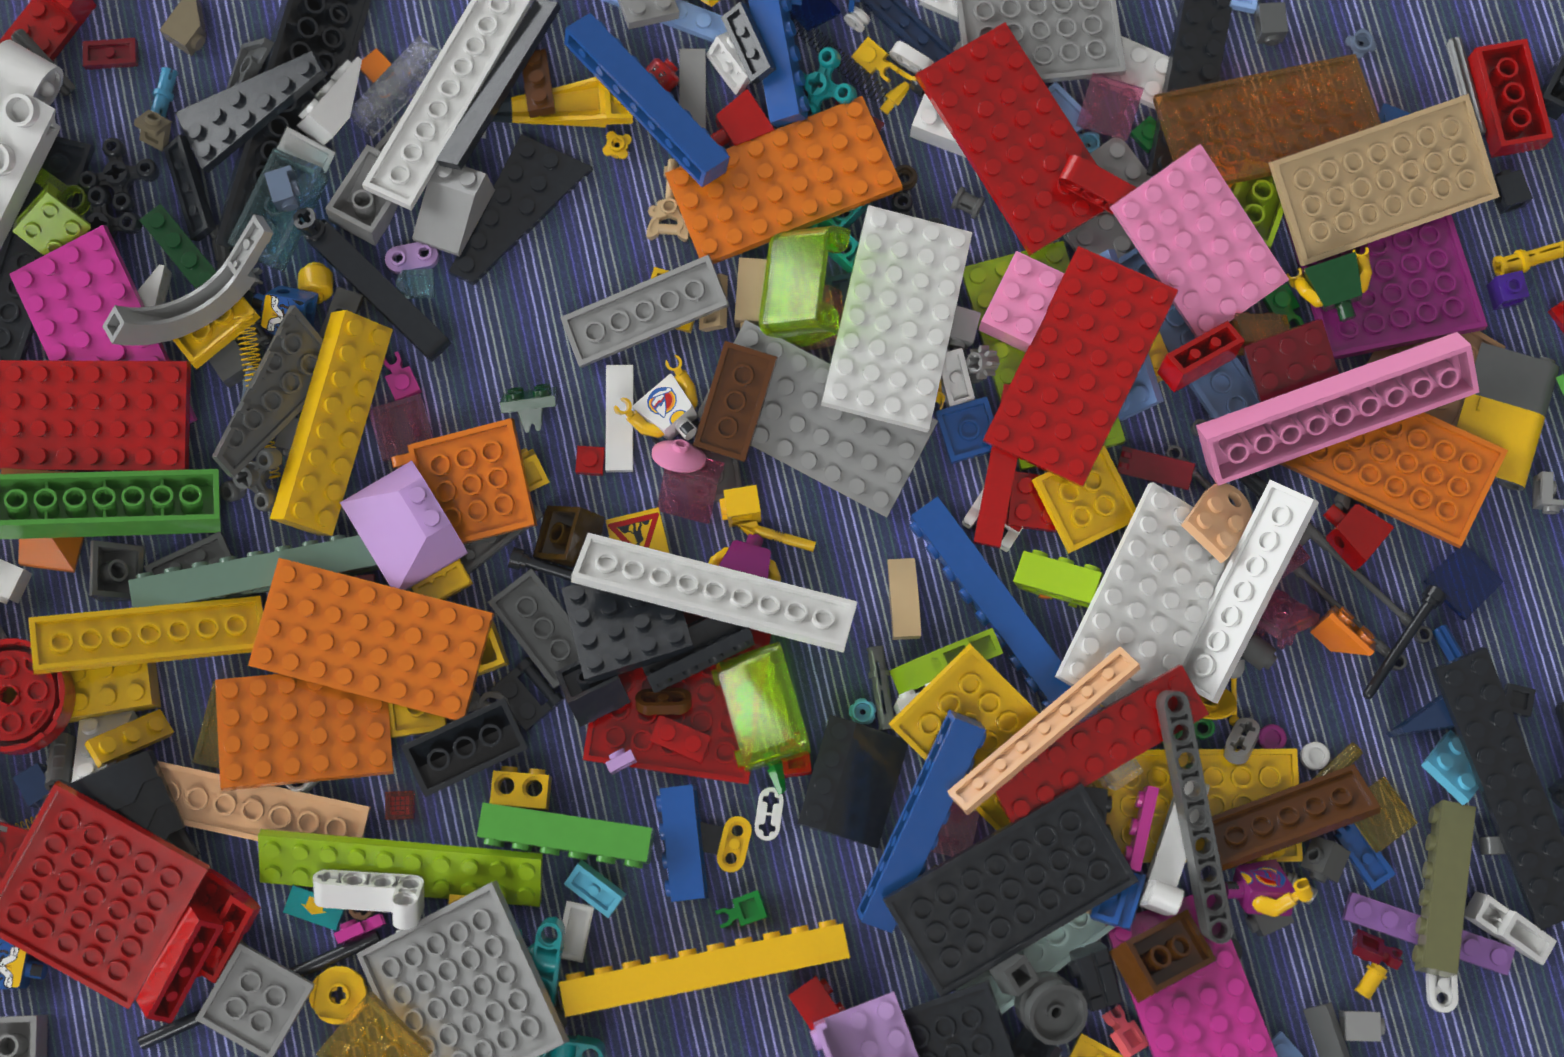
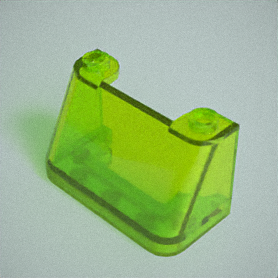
M834 225L780 232L770 239L759 315V326L765 335L772 338H781L789 343L805 347L838 334L839 314L834 306L822 302L828 252L838 254L846 250L850 239V229Z
M780 641L715 664L716 669L711 670L715 686L721 685L739 747V750L734 751L738 767L744 766L745 772H749L810 754L811 748Z

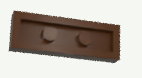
M546 48L535 50L522 71L530 118L556 113Z

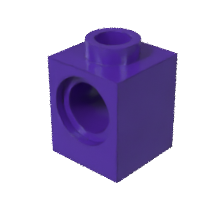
M1523 271L1496 276L1486 285L1493 310L1518 306L1530 296Z

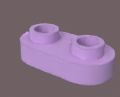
M415 242L389 249L385 256V263L392 273L403 275L432 269L439 262L440 256L436 248ZM424 250L429 251L428 256H426V257H421V256H420V254H421L422 251H424ZM396 256H403L400 262H394Z

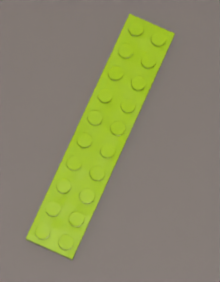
M261 829L258 834L260 883L313 887V875L321 870L409 874L420 876L424 880V897L449 899L450 894L467 896L487 884L497 881L507 904L540 907L542 901L543 853Z

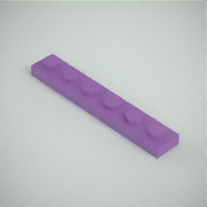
M1349 892L1342 920L1415 945L1418 943L1419 934H1416L1415 926L1418 917H1421V915ZM1464 930L1462 931L1459 960L1502 975L1509 974L1515 952L1514 947Z

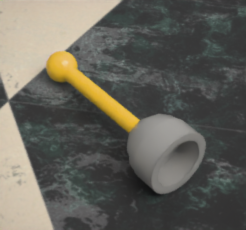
M1239 660L1231 676V693L1235 696L1236 700L1237 678L1245 671V660ZM1237 707L1235 712L1229 718V724L1231 726H1234L1236 721L1239 719V717L1237 716Z

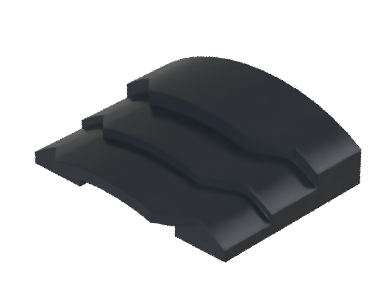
M152 749L68 784L71 788L167 841L170 834L185 828V824ZM48 794L43 796L44 801L46 800Z

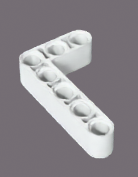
M1192 781L1185 784L1184 792L1186 795L1193 792L1194 785ZM1205 783L1208 796L1210 785ZM1174 795L1147 872V880L1139 903L1140 907L1164 916L1176 915L1184 896V890L1177 888L1186 856ZM1197 809L1193 810L1190 814L1191 823H1195L1199 818V811Z

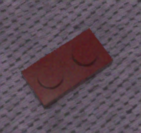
M136 38L82 41L83 67L86 70L139 66L138 41Z

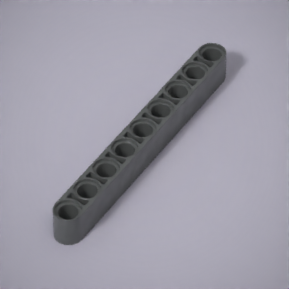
M1165 690L1158 695L1156 707L1199 928L1205 938L1218 944H1224L1233 936V924L1190 704L1184 693ZM1172 696H1175L1177 699V707L1173 711H1170L1168 708V700ZM1180 724L1183 728V733L1180 738L1176 739L1173 735V730L1176 725ZM1182 753L1188 755V762L1184 767H1181L1179 764V757ZM1192 781L1194 785L1193 792L1186 795L1184 792L1185 784ZM1197 809L1199 811V818L1195 823H1191L1190 814L1193 810ZM1203 837L1205 845L1202 850L1196 851L1195 843L1199 838ZM1205 866H1209V876L1206 879H1202V869ZM1214 894L1216 897L1214 905L1207 907V898ZM1220 922V932L1217 935H1213V925Z

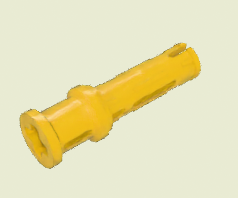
M1564 240L1529 251L1519 249L1514 254L1504 257L1501 255L1495 256L1492 261L1494 273L1496 276L1517 271L1526 273L1532 266L1564 257Z

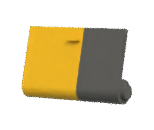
M1482 342L1475 361L1480 392L1464 398L1456 427L1508 450L1495 479H1498L1497 483L1504 488L1523 491L1525 490L1560 367L1551 358H1535Z

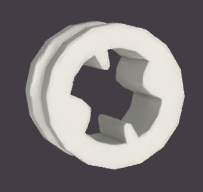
M854 6V12L844 16L847 25L858 32H863L865 29L864 24L867 25L870 22L869 16L856 6Z

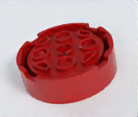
M17 638L0 639V753L9 755L32 753L52 743L68 725L73 714L76 698L73 677L70 671L34 675L31 642ZM14 688L18 695H16L13 702L8 704L4 701L3 694L7 689Z

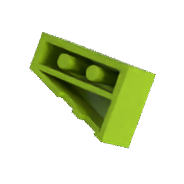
M1033 550L1032 553L1023 551L1013 580L1019 589L1036 595L1041 594L1051 597L1050 600L1055 598L1069 602L1068 606L1077 608V605L1089 607L1104 576L1100 572V568L1085 564L1084 567L1074 565V561L1064 557H1059L1058 560L1048 558L1049 555L1039 550Z

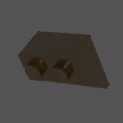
M547 505L533 558L575 568L587 534L592 533L601 536L605 517L582 507Z

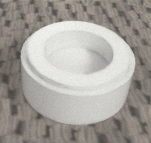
M1311 742L1301 749L1300 760L1307 769L1319 770L1328 764L1330 753L1324 744Z

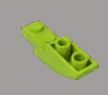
M993 628L964 638L889 670L898 694L924 687L968 644H971L986 660L1002 655L1003 651Z

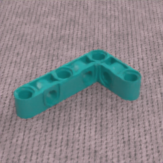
M548 917L537 930L532 960L543 984H546L550 989L548 995L555 1008L561 975L559 967L564 950L565 925L557 917ZM554 927L558 932V937L548 938L544 933V928ZM579 1034L577 1036L567 1035L568 1042L538 1057H586L584 1051L587 1049H594L599 1057H604L606 1047L600 1039L594 1037L580 1036Z

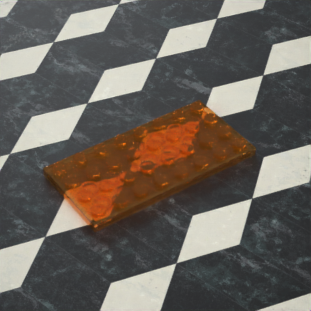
M1356 54L1155 94L1153 98L1173 162L1195 146L1201 144L1227 185L1272 176L1269 162L1381 124Z

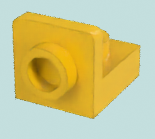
M527 448L521 449L530 492L550 483L533 449L528 451Z

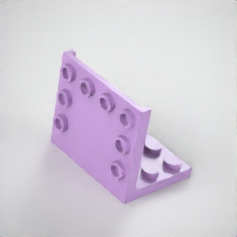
M894 991L813 1022L815 1029L810 1031L816 1050L823 1049L825 1057H918Z

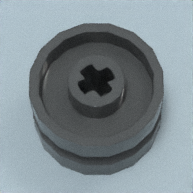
M1049 971L1036 973L1040 980L1021 995L1015 997V1014L1021 1024L1043 1043L1056 1046L1068 1043L1080 1034L1086 1024L1088 1016L1087 1001L1076 987L1059 974Z

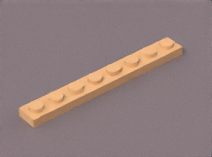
M1119 646L947 792L951 799L969 815L1140 670L1139 663Z

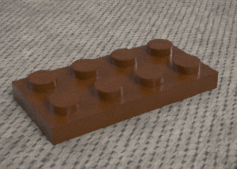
M728 341L724 342L693 446L746 462L778 357Z

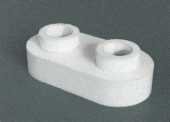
M1425 973L1426 995L1429 1006L1433 1010L1442 1013L1454 1010L1458 1004L1457 975L1446 978ZM1440 992L1445 996L1443 1003H1439L1437 1000V995Z

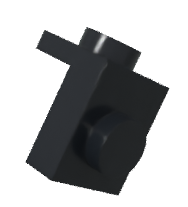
M1025 1027L1022 1028L1013 1043L1017 1056L1024 1054L1025 1057H1059L1062 1049L1056 1045L1045 1044L1037 1039Z

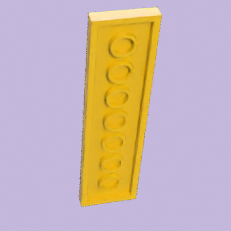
M261 596L29 617L34 675L251 653L263 615Z

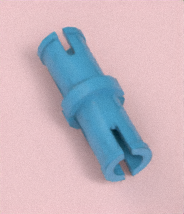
M167 67L161 68L157 88L152 93L154 100L151 111L160 114L164 118H166L169 103L174 99L172 92L178 76L176 70L170 72L171 68Z

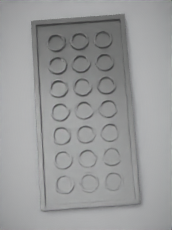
M745 320L734 344L778 357L751 446L873 511L888 517L938 420L932 418L930 429L926 433L821 406L830 364ZM709 391L697 412V417L700 419L703 414V410L707 401Z

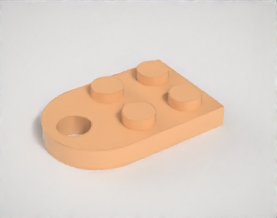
M1227 483L1219 486L1214 484L1202 494L1181 526L1222 563L1229 558L1237 546L1252 516V510L1246 497L1236 487ZM1229 498L1233 500L1235 506L1231 504Z

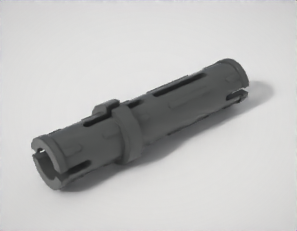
M873 646L866 648L870 667L868 678L872 680L879 731L890 730L893 728L888 723L894 718L888 681L890 671L886 668L884 646ZM876 662L879 663L882 685H879ZM881 691L884 694L886 714L883 712Z

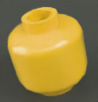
M309 263L301 268L298 273V289L318 293L317 304H320L329 299L333 294V273L322 263Z

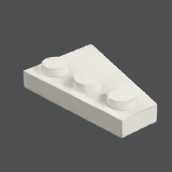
M134 710L79 720L72 782L116 763L114 761L98 768L84 744L88 739L137 719Z

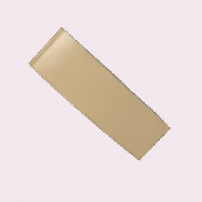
M915 558L888 559L892 640L920 639L921 621Z

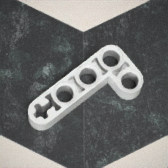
M321 870L313 875L314 903L318 907L392 912L393 925L400 930L413 929L419 924L424 909V880L420 876L344 870Z

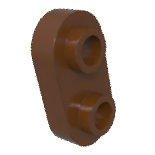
M652 688L639 691L635 696L637 711L648 716L660 714L681 715L689 711L692 706L691 693L683 688H665L656 693L653 692Z

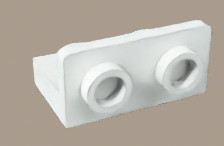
M728 32L716 36L706 56L733 93L738 95L744 92L750 80Z

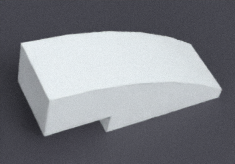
M1475 891L1465 909L1464 917L1541 965H1544L1557 942L1516 911L1509 910L1490 895Z

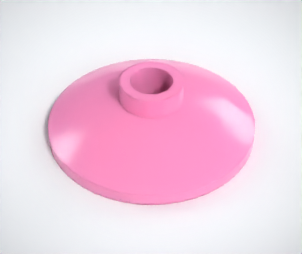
M682 439L661 441L654 445L652 449L653 460L661 467L670 471L680 473L695 472L703 468L706 463L705 453L699 447L693 446V444Z

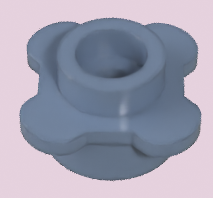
M1360 29L1354 36H1347L1345 39L1346 46L1352 49L1353 56L1357 59H1361L1367 52L1375 51L1377 47L1373 36L1366 29Z

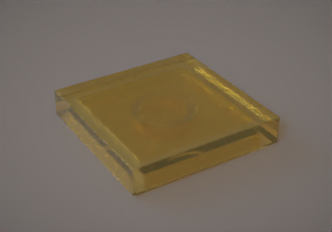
M1385 776L1369 786L1381 807L1380 814L1355 822V825L1375 853L1382 851L1418 823Z

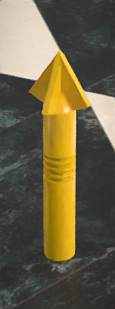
M757 520L737 524L746 535L758 534L762 538L774 539V541L777 540L776 542L779 541V543L782 542L783 544L811 552L814 551L816 545L815 541L787 533L783 534V532L780 533V531L760 526Z

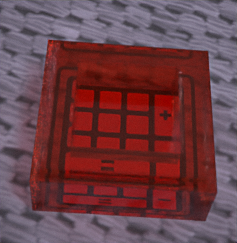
M415 791L385 792V820L415 819Z

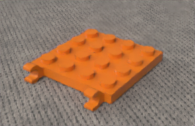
M512 418L409 444V453L391 457L393 468L398 469L410 461L414 463L463 544L537 526L515 421Z

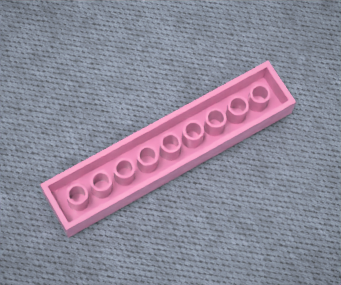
M1458 332L1196 425L1207 470L1219 486L1479 393L1472 347L1466 339Z

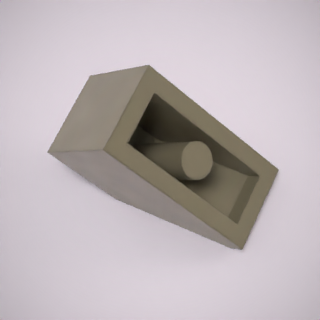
M181 0L159 29L166 41L190 56H193L196 50L198 51L203 47L207 37L200 0Z

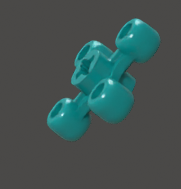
M826 47L820 51L818 55L820 66L817 72H812L809 75L804 74L806 83L803 88L806 89L809 95L810 110L808 115L812 111L811 116L821 112L820 106L822 101L829 100L831 97H834L840 104H848L857 98V91L852 85L848 83L837 85L832 81V72L841 63L840 53L832 47Z

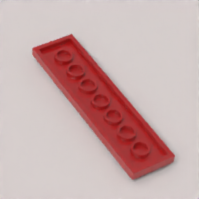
M1182 665L1173 667L1078 722L998 789L994 794L1010 823L1027 816L1033 809L1051 801L1055 796L1068 788L1070 789L1079 782L1085 787L1163 742L1156 707V699L1161 692L1173 690L1184 693L1189 700L1193 724L1209 715ZM1172 696L1168 700V708L1170 711H1173L1177 707V699L1175 696ZM1180 724L1174 728L1173 735L1183 730Z

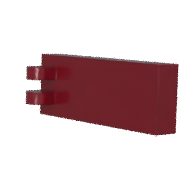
M1123 446L1117 471L1119 474L1189 490L1195 463Z

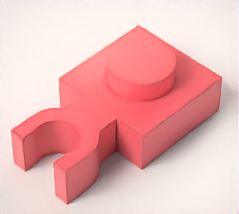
M1120 1004L1102 1015L1106 1024L1115 1031L1110 1037L1123 1057H1132L1149 1046L1146 1037L1134 1020L1129 1023L1127 1022L1125 1012Z

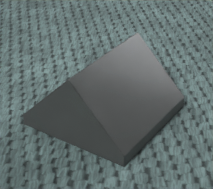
M91 541L89 596L100 602L131 601L128 580L136 579L137 574L143 573L144 546Z

